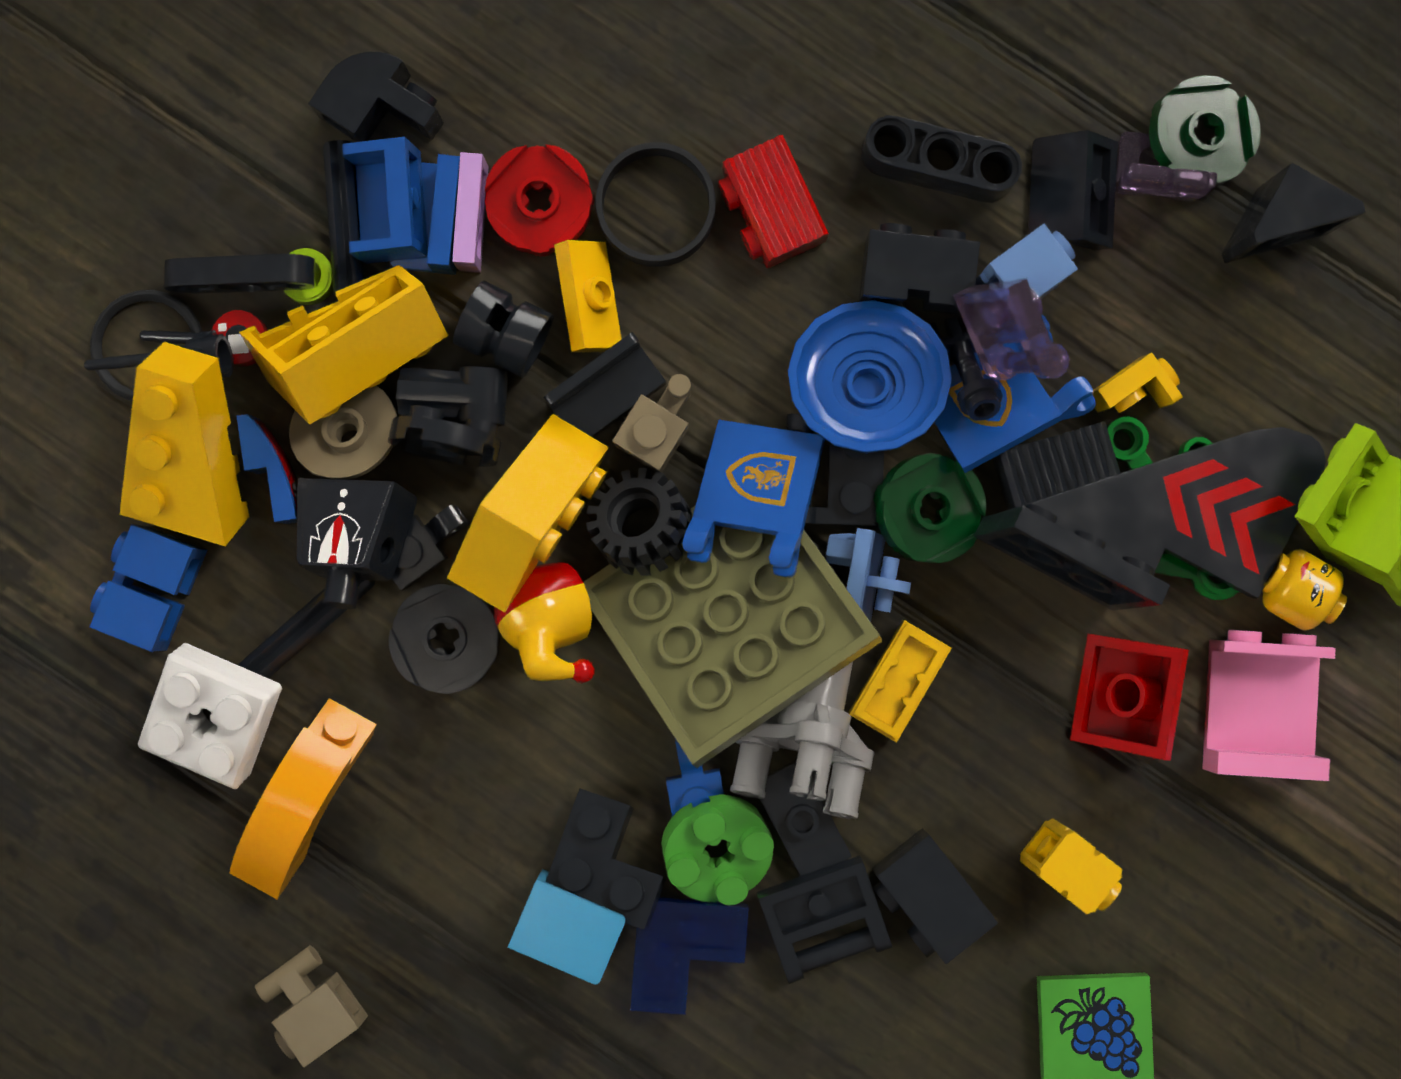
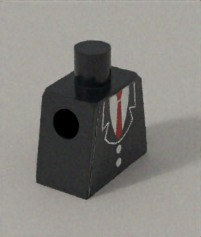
M299 478L297 488V561L299 566L326 578L322 602L324 605L339 609H356L361 580L389 581L394 576L417 504V497L394 481Z

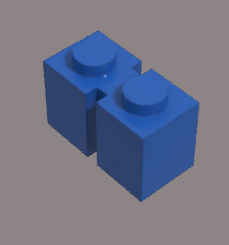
M131 524L129 531L121 533L113 547L111 561L115 562L113 568L115 574L112 581L103 582L93 596L90 611L94 613L90 628L150 652L167 650L185 605L133 585L134 579L173 595H177L178 592L190 595L207 550L151 527Z

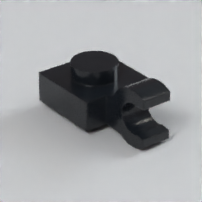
M453 505L448 506L434 516L426 525H424L417 514H413L398 564L392 577L400 590L407 589L448 559L439 545L469 524V521L457 505L454 507Z

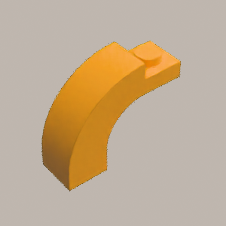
M330 698L327 700L308 729L305 727L302 729L267 785L239 841L232 860L230 874L278 900L305 859L312 836L328 804L373 736L377 724Z

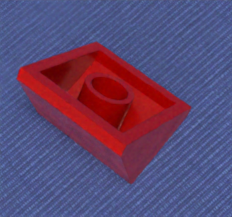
M1088 634L1070 740L1171 761L1189 650Z

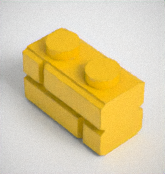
M1053 818L1044 822L1020 853V862L1086 914L1095 912L1097 908L1100 911L1105 910L1113 903L1121 891L1122 884L1118 881L1122 878V869L1096 850L1094 846L1075 831Z

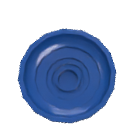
M875 300L842 304L816 318L796 341L788 368L792 402L807 426L834 446L863 453L898 449L924 435L945 409L952 382L947 349L931 325L905 307Z

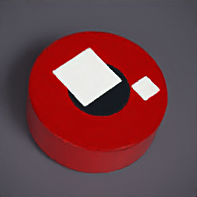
M233 310L223 314L212 328L217 334H223L227 338L232 349L234 365L240 367L253 365L256 361L239 332L252 326L257 328L259 334L268 331L265 324L258 317L243 310Z

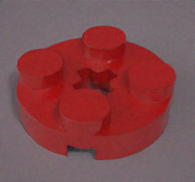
M545 144V147L537 145L527 147V145L513 148L497 160L486 178L484 202L488 220L496 234L507 245L520 252L532 253L539 257L548 256L555 252V244L566 240H577L585 231L590 221L594 200L587 173L573 155L558 146ZM547 187L552 191L548 198L551 204L548 210L537 209L531 212L526 209L530 201L525 194L529 189L533 188L540 192Z

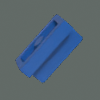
M438 154L437 164L421 162L428 255L423 258L391 261L393 267L400 265L405 270L456 275L457 267L452 262L460 156Z

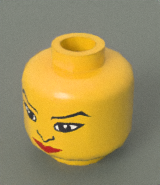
M1303 549L1294 550L1287 555L1282 553L1262 590L1263 606L1269 612L1300 630H1311L1323 621L1331 624L1341 614L1347 601V596L1341 593L1344 584L1343 575L1335 567Z

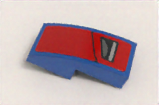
M248 414L236 416L244 471L255 474L267 473L274 522L283 524L297 523L298 481L285 452L272 432L260 419Z

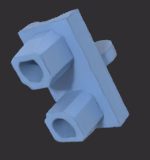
M857 528L856 534H830L826 561L829 564L850 567L846 589L870 622L874 601V610L890 613L894 592L910 594L911 583L896 580L900 559L884 556L882 562L885 539L882 534ZM881 562H882L881 574H880V577H879L880 567H881Z

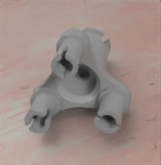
M853 662L736 741L740 745L730 792L745 797L764 799L772 753L779 751V748L798 751L793 783L790 786L789 793L798 797L808 794L807 799L826 800L823 807V813L845 819H858V807L864 774L871 771L874 751L866 747L850 726L851 715L844 711ZM832 765V772H831V777H830V782H829L828 793H826L827 782H828V777H829V772H830V766Z

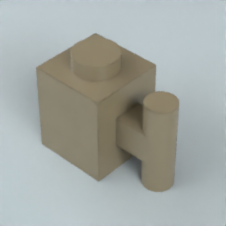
M683 374L672 376L666 390L657 403L641 394L612 440L614 446L655 472L657 470L662 473L689 430V423L677 416L691 395L689 378Z
M311 945L255 984V989L264 1002L268 1003L284 992L292 1003L272 1021L276 1028L274 1036L284 1054L291 1059L297 1058L303 1068L356 1031L368 1017L338 972L331 975L318 986H314L307 974L321 965L322 959Z

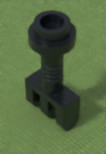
M978 312L965 314L966 327L968 329L966 332H962L956 317L945 319L947 336L942 338L936 323H929L947 349L948 358H953L964 387L957 396L961 411L975 421H983L995 416L1001 408L1000 403L1003 395L996 381L984 379L974 354L975 351L987 348V334Z

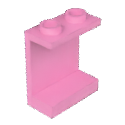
M1228 630L1227 641L1209 640L1202 769L1224 775L1329 781L1330 759L1316 756L1315 745L1320 658L1335 659L1336 648L1316 646L1317 635L1282 633V644L1261 643L1262 632Z

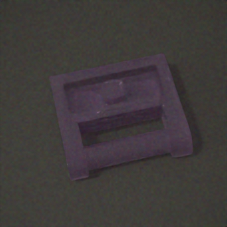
M1027 278L974 285L953 295L983 370L989 378L993 380H1008L1016 374L1034 373L1039 378L1050 379L1060 377L1066 372L1069 364L1068 353L1061 345L1052 343L1042 318L1043 308L1036 292L1030 288ZM1021 342L1024 351L1015 352L1009 347H1004L1003 344Z

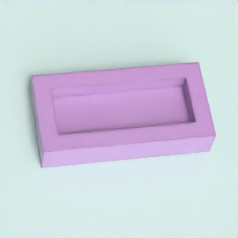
M460 153L452 262L461 272L481 273L486 208L484 202L486 195L485 185L489 166L483 154Z

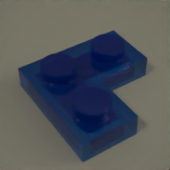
M659 898L648 931L640 928L636 930L630 1011L686 1015L690 959L745 963L748 904L728 906L720 902Z

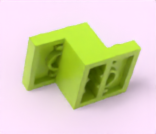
M1355 423L1346 438L1340 439L1332 448L1328 458V465L1316 484L1310 485L1302 494L1295 518L1326 559L1383 585L1395 604L1401 607V459L1388 453L1376 431Z

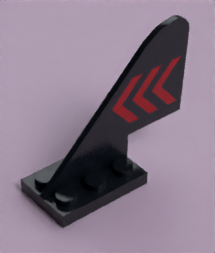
M1285 427L1253 430L1019 507L985 516L982 518L974 537L1113 611L1162 605L1170 584L1153 575L1164 551L1246 596L1257 599L1298 523L1295 515L1298 512V504L1302 494L1310 485L1316 484L1324 472L1326 464L1325 453L1320 443L1307 434Z

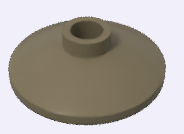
M378 386L363 390L343 403L337 412L328 417L320 418L311 425L295 410L289 428L292 451L302 466L318 477L338 480L360 477L375 469L390 453L393 445L388 443L392 419L397 417L396 410L389 397ZM357 431L351 440L341 442L346 432Z

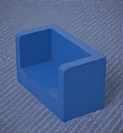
M406 137L342 144L343 157L356 167L360 241L349 242V254L365 264L427 257L420 150Z

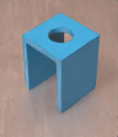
M542 869L535 881L508 948L587 982L598 984L601 981L626 919L622 914L547 883L546 879L549 872Z

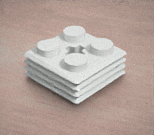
M183 643L167 657L138 741V746L140 749L227 787L237 789L252 772L282 686L264 676L190 644ZM203 709L211 712L210 721L204 715Z

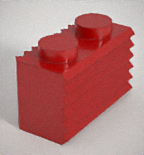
M778 135L774 139L767 140L763 144H758L754 148L747 149L745 152L723 161L722 173L724 178L718 180L717 183L728 209L732 211L739 208L747 227L741 229L740 233L747 251L753 260L762 257L768 269L826 242L829 233L783 135Z

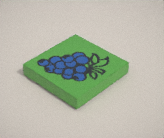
M1142 972L1037 976L1041 1079H1154L1150 976Z

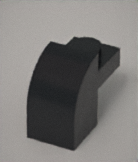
M363 52L352 55L338 63L329 72L308 103L320 119L355 142L368 141L387 112L431 140L434 139L444 124L439 112L434 107L437 100L431 94L412 82L404 88L411 75L403 60L382 52Z

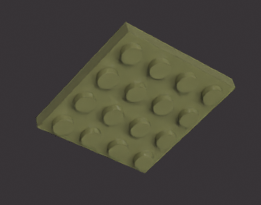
M695 506L690 509L692 512L690 513L691 518L693 517ZM715 526L712 552L709 561L706 563L688 560L687 552L683 549V545L678 544L677 547L683 555L677 562L670 555L666 557L664 561L668 568L661 572L652 564L650 565L651 575L641 576L636 568L633 575L623 573L620 567L615 569L609 564L584 581L590 598L592 612L696 769L882 642L877 630L805 530H803L798 565L793 577H782L773 573V566L770 564L769 555L776 535Z

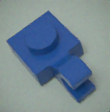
M677 740L675 742L681 775L666 777L672 817L682 807L692 803L694 808L701 803L710 802L708 796L724 795L720 769L703 771L702 765L696 769Z

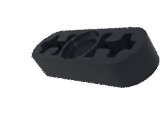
M262 254L173 258L164 261V289L172 292L204 294L305 290L315 287V259L305 255Z

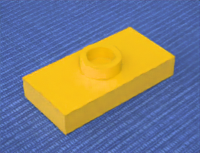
M566 240L554 245L571 352H605L622 340L606 242Z
M902 620L848 714L897 743L952 648L909 622Z

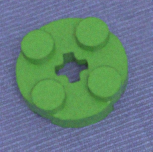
M723 794L708 796L710 802L701 803L694 808L692 803L677 811L668 822L661 842L666 872L670 882L680 892L692 899L703 902H720L728 906L737 905L747 897L748 891L753 889L767 873L773 857V839L757 808L746 800ZM721 840L727 841L728 851L724 855L716 858L709 857L708 852L705 850L707 845L717 846Z

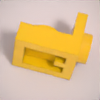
M1151 352L1136 359L1093 390V397L1096 402L1095 409L1097 412H1101L1114 406L1118 413H1121L1147 395L1142 388L1143 385L1160 408L1172 405L1183 398L1176 387L1180 384L1179 378L1165 359L1159 358L1157 360Z

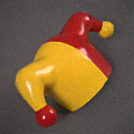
M556 562L536 566L506 612L504 613L496 607L494 608L497 628L502 637L513 648L519 650L525 674L531 680L554 681L573 679L577 683H587L593 678L595 668L589 660L579 659L574 663H570L555 655L556 649L579 642L587 638L590 632L592 611L585 584L578 572L568 563Z

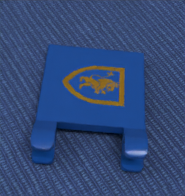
M1034 313L1028 316L1009 335L990 344L986 349L974 353L984 379H993L999 384L1003 395L1000 403L1001 408L995 416L987 420L975 421L961 411L957 396L964 386L956 365L950 366L952 382L945 409L934 424L964 473L1062 420L1089 413L1096 406L1093 388L1084 377L1072 379L1050 398L1022 356L1040 352L1048 348L1053 342L1052 334L1049 331V322L1041 313Z
M718 420L693 517L683 538V549L687 552L688 560L700 563L708 562L713 547L715 526L776 535L769 555L770 564L773 566V573L777 576L793 577L798 565L801 538L825 439L818 434Z

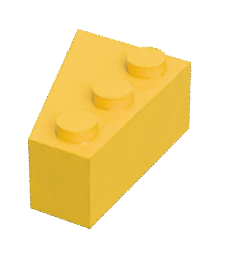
M400 265L336 291L337 302L311 313H307L303 305L287 312L290 319L289 322L259 334L255 326L239 332L267 382L309 425L320 418L334 414L343 403L363 390L379 385L386 379L388 374L408 361L424 356L432 349L433 345L448 336L424 284Z
M164 342L137 366L119 515L226 547L249 518L247 502L241 501L236 476L240 472L238 456L232 455L227 431L231 421L217 357Z
M552 414L481 502L447 579L505 613L538 562L545 563L554 551L562 536V533L559 532L560 529L563 528L568 531L574 524L585 504L581 500L582 496L591 500L600 487L607 472L599 468L609 447Z

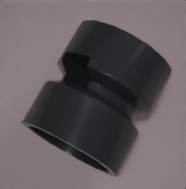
M484 280L474 290L460 316L453 336V343L481 358L491 353L494 355L495 365L524 378L535 363L547 339L554 316L527 301L518 306L513 304L511 293ZM497 324L503 326L500 333L495 331Z

